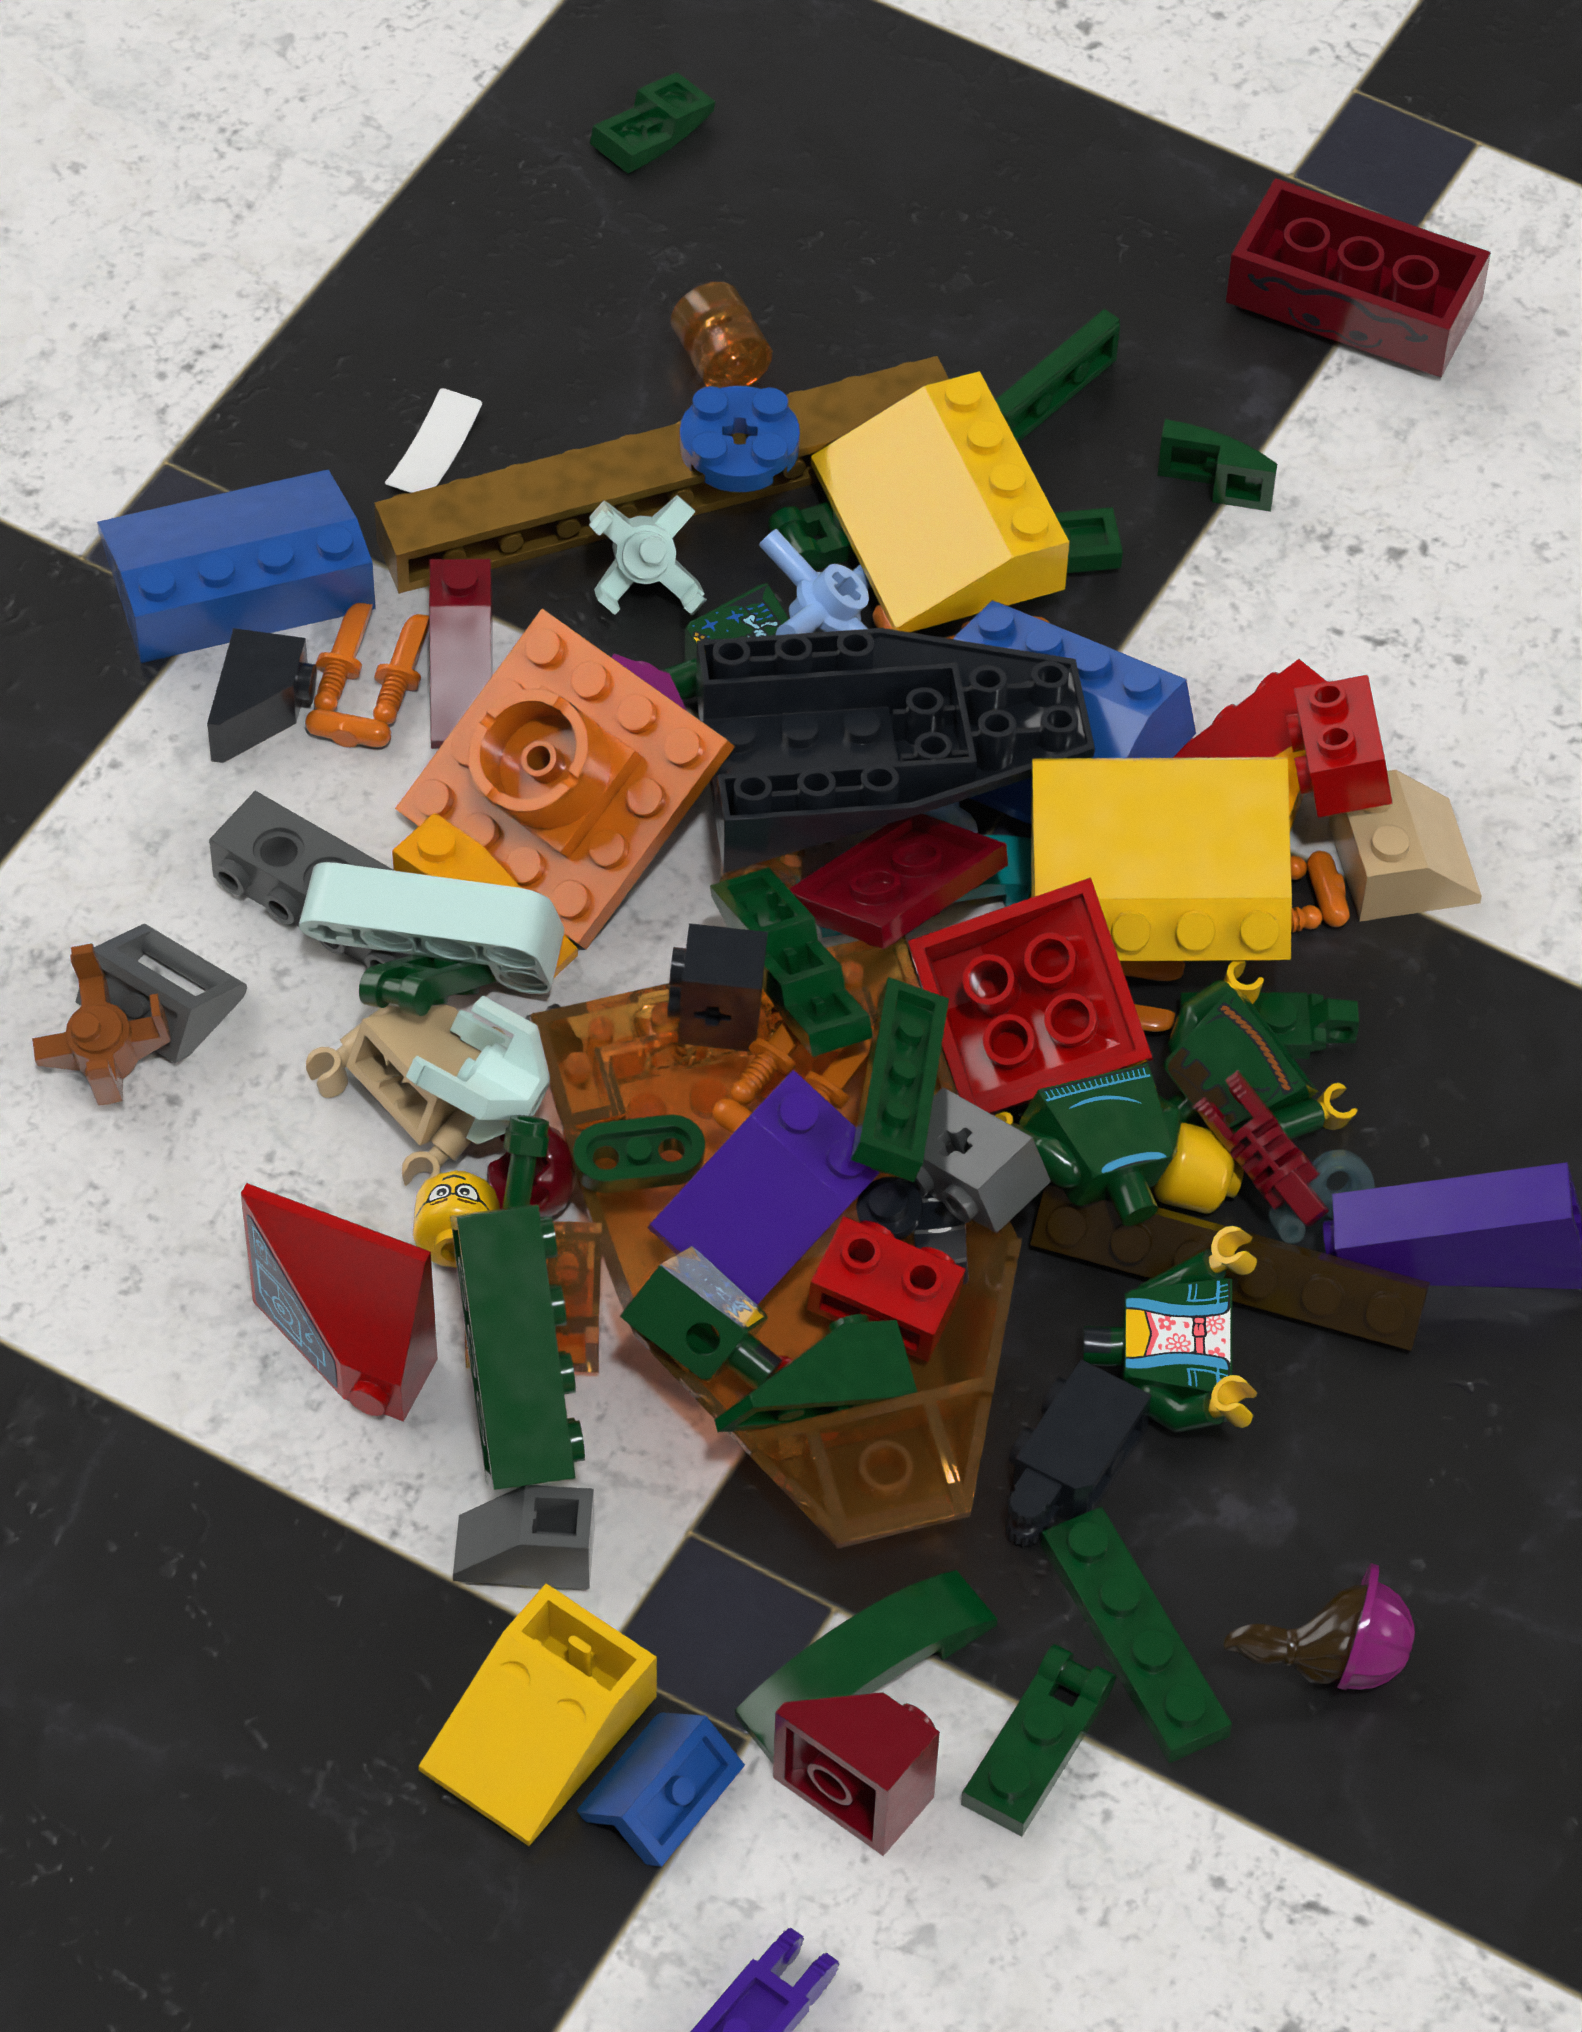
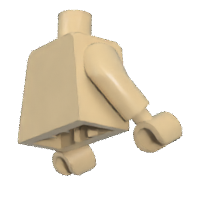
M446 1004L431 1006L428 1013L424 1016L403 1013L398 1006L388 1005L385 1008H379L368 1018L362 1019L359 1025L340 1039L342 1043L340 1048L337 1050L330 1047L316 1048L308 1054L306 1060V1070L310 1079L315 1080L318 1078L316 1084L321 1096L332 1098L345 1090L348 1085V1076L345 1071V1067H347L420 1146L430 1141L434 1144L429 1152L418 1151L405 1158L402 1164V1177L405 1186L418 1173H431V1176L425 1181L440 1174V1168L450 1157L456 1161L472 1142L466 1137L475 1117L422 1089L417 1084L415 1085L406 1077L416 1056L457 1077L466 1059L470 1057L476 1061L482 1052L460 1040L461 1036L450 1031L458 1011L455 1007ZM492 1027V1028L498 1030L499 1032L505 1034V1033H504L501 1029H499L498 1027Z

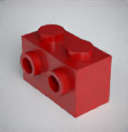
M1368 675L1294 688L1298 713L1286 716L1293 752L1303 750L1306 752V756L1294 758L1300 793L1301 795L1314 794L1318 818L1393 804Z
M843 1216L811 1280L807 1310L833 1321L855 1314L867 1315L869 1322L897 1320L906 1353L929 1362L960 1297L966 1268L956 1265L955 1261L941 1250L932 1247H922L919 1249L896 1239L890 1230L876 1222L867 1220L857 1222Z

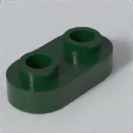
M661 1115L597 1123L584 1129L577 1137L573 1148V1169L577 1179L585 1187L599 1193H615L680 1185L690 1181L702 1168L705 1139L701 1129L692 1120L680 1115ZM673 1150L680 1153L682 1158L678 1161L669 1162L660 1155L665 1151ZM602 1158H609L614 1160L617 1165L612 1169H601L595 1165V1162Z

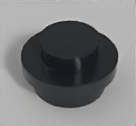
M899 1177L879 1178L871 1182L858 1197L856 1210L859 1222L864 1220L876 1222L890 1230L896 1239L902 1240L914 1231L922 1219L923 1202L921 1195L917 1192L918 1189L909 1181L906 1183Z

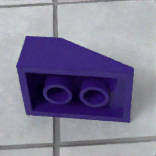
M792 1070L647 1228L676 1255L693 1246L758 1305L880 1172L851 1160L856 1127L796 1071Z

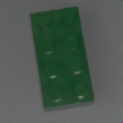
M524 1205L450 1216L486 1483L493 1490L576 1478L574 1462L585 1461V1449L580 1420L575 1421L574 1417L567 1418L564 1395L576 1393V1383L571 1353H566L565 1350L558 1351L555 1327L567 1325L562 1286L556 1283L549 1284L546 1259L557 1258L558 1256L553 1219L547 1216L540 1217L539 1205Z

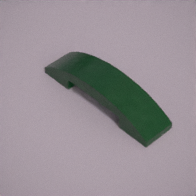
M957 1570L930 1577L867 1607L806 1647L752 1692L735 1709V1717L773 1764L775 1712L784 1702L870 1694L935 1652L941 1660H944L997 1626L998 1619Z

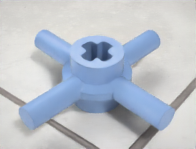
M774 529L759 543L764 552L797 587V598L789 606L790 619L778 627L776 635L868 629L861 622L860 611L868 604L869 595L867 590L871 585L861 565L852 571L843 565L831 564L823 572H816L777 529Z

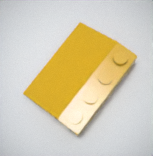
M980 371L923 386L811 456V466L893 630L913 632L980 613L992 600L1008 606L1065 590L1069 540Z
M1287 757L1032 759L1031 898L1091 877L1120 961L1291 960L1292 887Z

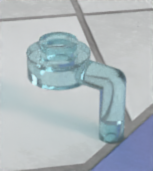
M1328 1151L1320 1155L1312 1163L1320 1175L1309 1184L1329 1209V1212L1326 1214L1328 1217L1333 1218L1332 1194L1374 1188V1179L1371 1171L1359 1156L1350 1151ZM1336 1171L1348 1173V1182L1344 1188L1337 1191L1327 1188V1179L1332 1173ZM1287 1202L1277 1210L1271 1207L1269 1218L1282 1240L1290 1244L1301 1241L1305 1235V1226Z

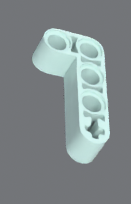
M330 862L318 863L314 866L299 922V929L304 934L327 943L489 965L493 975L500 984L510 989L530 994H543L551 990L564 936V926L551 900L532 890Z

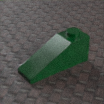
M855 1314L832 1322L829 1325L830 1333L805 1349L715 1418L714 1422L717 1432L884 1419L918 1396L897 1320L869 1322L867 1315Z

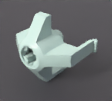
M676 495L652 517L640 515L628 518L604 500L589 517L591 521L589 526L599 536L604 533L613 541L612 548L615 560L594 589L597 600L615 615L620 610L617 602L618 599L633 582L651 584L660 581L680 598L684 609L694 615L707 599L703 597L704 592L699 581L675 559L676 549L672 538L691 518L695 510L681 497Z
M483 995L474 1004L471 1011L514 1034L513 1038L474 1018V1014L460 1010L450 1031L461 1036L460 1040L482 1051L476 1061L468 1057L457 1077L423 1058L416 1056L406 1075L415 1085L417 1084L422 1089L475 1117L466 1138L476 1144H481L505 1134L506 1128L509 1127L510 1116L512 1115L534 1116L550 1085V1074L538 1025Z

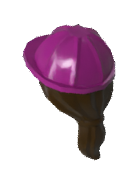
M1370 1563L1363 1576L1361 1585H1354L1339 1591L1307 1624L1293 1629L1266 1624L1242 1626L1231 1631L1225 1637L1223 1647L1225 1651L1237 1652L1254 1664L1282 1663L1285 1666L1292 1665L1295 1670L1299 1671L1311 1683L1330 1684L1336 1682L1335 1688L1362 1690L1375 1688L1387 1683L1402 1671L1408 1662L1409 1654L1412 1650L1415 1629L1410 1611L1404 1601L1391 1588L1378 1582L1379 1565Z

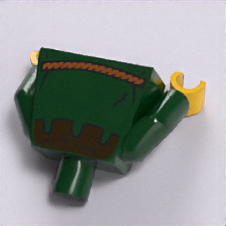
M1233 960L1227 968L1223 981L1217 980L1181 1006L1168 1041L1170 1056L1163 1064L1164 1069L1180 1089L1178 1093L1167 1101L1179 1108L1182 1114L1181 1123L1197 1126L1203 1121L1192 1107L1203 1097H1206L1210 1102H1214L1225 1115L1226 1122L1235 1133L1254 1119L1245 1106L1240 1105L1233 1097L1225 1081L1237 1070L1273 1113L1290 1139L1322 1128V1126L1330 1130L1341 1129L1356 1115L1357 1108L1342 1113L1336 1111L1331 1106L1330 1100L1338 1098L1347 1089L1341 1083H1334L1329 1086L1317 1100L1311 1098L1319 1091L1253 1005L1259 996L1264 978L1259 977L1256 982L1249 985L1241 984L1236 980L1245 969L1246 962L1244 960Z

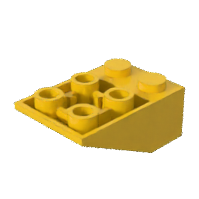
M545 1583L503 1631L419 1764V1771L514 1837L530 1846L657 1697V1657Z

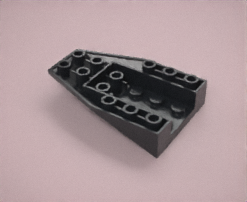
M885 628L697 641L696 697L700 721L735 746L710 780L723 873L913 817L1031 778L1032 759L1094 757L1095 746L1076 659Z

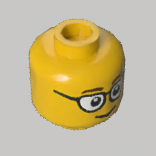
M458 1170L440 1173L425 1181L416 1194L412 1235L416 1246L430 1251L432 1262L444 1267L457 1268L450 1216L499 1209L500 1204L494 1188L485 1179L469 1172Z

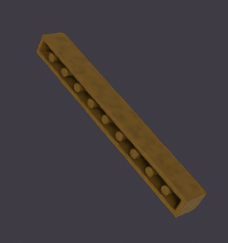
M938 356L787 394L788 407L796 415L800 428L798 458L788 473L786 466L782 472L773 476V484L761 490L730 492L716 489L705 483V474L697 471L692 464L690 471L684 464L680 453V421L670 426L639 434L625 435L616 440L581 449H571L555 456L524 464H514L505 469L466 479H456L447 484L413 493H403L390 499L374 502L377 543L398 594L430 586V559H491V569L608 539L609 537L604 533L599 536L589 526L591 523L589 517L604 500L628 518L640 515L652 517L678 495L695 510V513L692 515L695 516L819 483V480L811 466V456L923 386L949 380ZM735 433L729 436L733 437L734 444H746V438L750 435Z

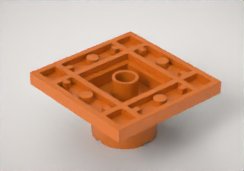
M541 609L395 809L418 826L435 812L480 843L521 888L538 892L549 898L564 926V934L584 949H587L735 746L544 609Z

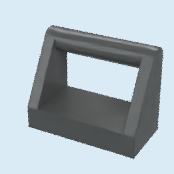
M147 924L137 926L94 947L107 980L111 1003L118 1006L126 1014L128 1021L152 1017L149 995L158 993L168 1019L171 1042L155 1051L174 1063L190 1056L243 999L247 990V984ZM147 953L207 989V991L195 996L141 964L138 960ZM79 988L75 1002L82 1006Z

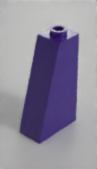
M1568 1162L1332 1194L1334 1220L1323 1222V1235L1327 1254L1430 1282V1286L1582 1289V1211Z

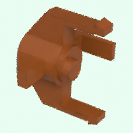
M94 944L71 947L72 954H70V959L79 981L82 1006L72 1014L67 1023L66 1032L32 1038L35 1062L37 1066L80 1071L87 1078L98 1106L123 1101V1079L133 1071L138 1060L171 1042L168 1019L157 993L149 995L152 1017L128 1021L126 1014L118 1006L111 1003L107 980L95 953Z

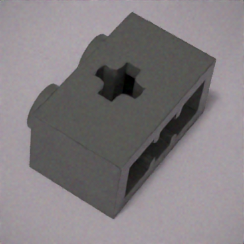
M944 1087L934 1095L923 1165L915 1181L909 1182L918 1189L917 1192L920 1193L921 1197L928 1193L940 1200L959 1220L968 1223L972 1219L997 1233L1051 1182L1033 1137ZM901 1178V1179H902L904 1182H906V1183L909 1181V1180H906V1179Z

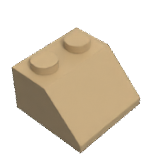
M1395 769L1387 771L1393 804L1329 816L1328 824L1360 922L1473 905L1481 902L1482 895L1448 797Z

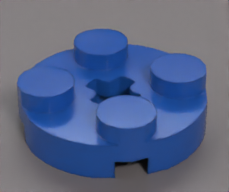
M750 386L704 387L694 394L693 404L684 413L681 421L680 453L684 464L690 471L692 464L697 471L705 474V483L716 489L730 492L761 490L773 484V476L782 472L786 466L788 473L798 458L800 441L798 419L788 407L787 396L777 388L759 389ZM744 433L750 436L746 438V444H734L733 437L729 435Z

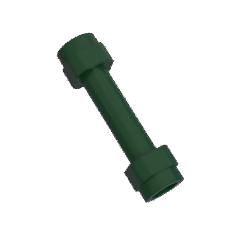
M527 1115L510 1116L509 1127L506 1128L503 1148L511 1153L503 1208L530 1205L537 1157L547 1156L549 1121Z

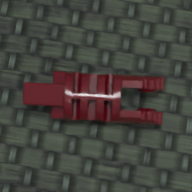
M1237 1070L1225 1081L1233 1097L1240 1105L1245 1106L1254 1119L1235 1133L1226 1122L1225 1115L1214 1102H1210L1206 1097H1203L1192 1107L1231 1156L1248 1174L1269 1205L1274 1210H1277L1287 1202L1306 1226L1311 1227L1329 1212L1327 1206L1309 1184L1320 1173L1303 1151L1294 1144L1273 1113Z

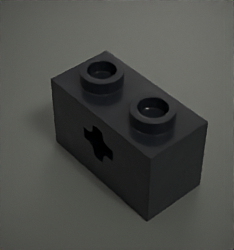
M689 923L686 948L673 947L669 979L670 992L667 1018L679 1019L678 1044L751 1052L749 1046L757 1039L768 932Z

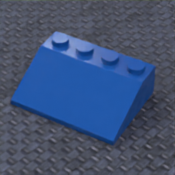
M329 469L97 522L100 538L140 663L227 644L230 642L233 628L274 633L343 617L347 610L356 603L372 604V610L376 609L372 559L357 517Z
M992 600L954 637V640L1076 659L1095 746V753L1092 758H1173L1196 734L1187 679ZM1032 777L970 798L1032 825Z

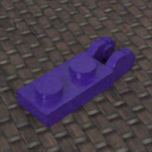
M788 1928L779 1935L778 1939L772 1943L758 1961L752 1959L690 2032H792L809 2012V2006L816 2002L822 1992L832 1982L839 1969V1961L828 1953H823L822 1956H819L818 1959L812 1962L806 1972L792 1987L782 1980L780 1976L787 1966L792 1964L797 1958L803 1945L804 1936L793 1928Z

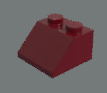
M884 1692L784 1702L775 1712L773 1778L884 1856L934 1798L940 1731L935 1728L932 1720L921 1709L908 1703L901 1705Z

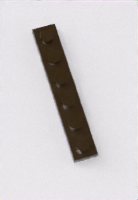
M1050 1182L1043 1190L1030 1245L1153 1278L1200 1252L1211 1249L1214 1236L1227 1226L1159 1207L1155 1215L1148 1220L1136 1225L1125 1226L1122 1224L1111 1198L1079 1206L1070 1202L1061 1187H1057ZM1246 1232L1252 1236V1241L1238 1247L1235 1254L1247 1251L1256 1257L1257 1263L1254 1271L1247 1275L1235 1274L1230 1269H1226L1224 1278L1232 1279V1301L1412 1350L1430 1282Z

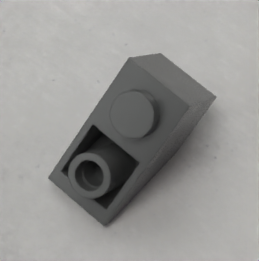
M525 1485L460 1514L453 1581L544 1586L547 1583L551 1587L590 1589L595 1531L594 1489Z

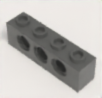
M256 790L209 839L213 877L216 878L224 889L234 895L243 894L266 907L268 912L278 921L284 924L293 923L298 927L312 871L316 864L330 862L395 871ZM318 940L331 952L337 954L345 953L367 966V968L411 955L332 944Z

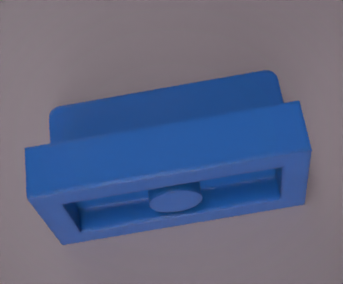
M661 1712L651 1720L578 1807L577 1812L587 1823L614 1825L646 1865L662 1867L745 1764L706 1715Z

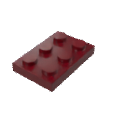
M919 814L885 825L789 888V890L814 916L815 924L819 927L853 937L869 946L885 949L1007 867V845L1004 842L931 816Z

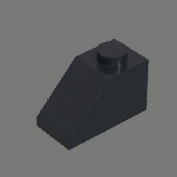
M233 628L207 722L212 762L224 763L297 723L302 700H312L317 679L316 664L308 663L306 638Z

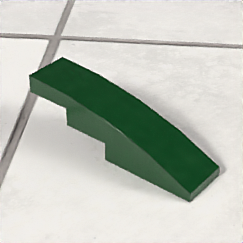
M769 867L710 885L711 897L728 928L768 932L762 989L787 1026L812 1057L873 1038L870 1016L846 990L842 965L818 940L814 916Z

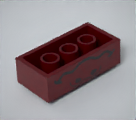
M1275 178L1231 254L1226 303L1442 377L1483 300L1491 252Z

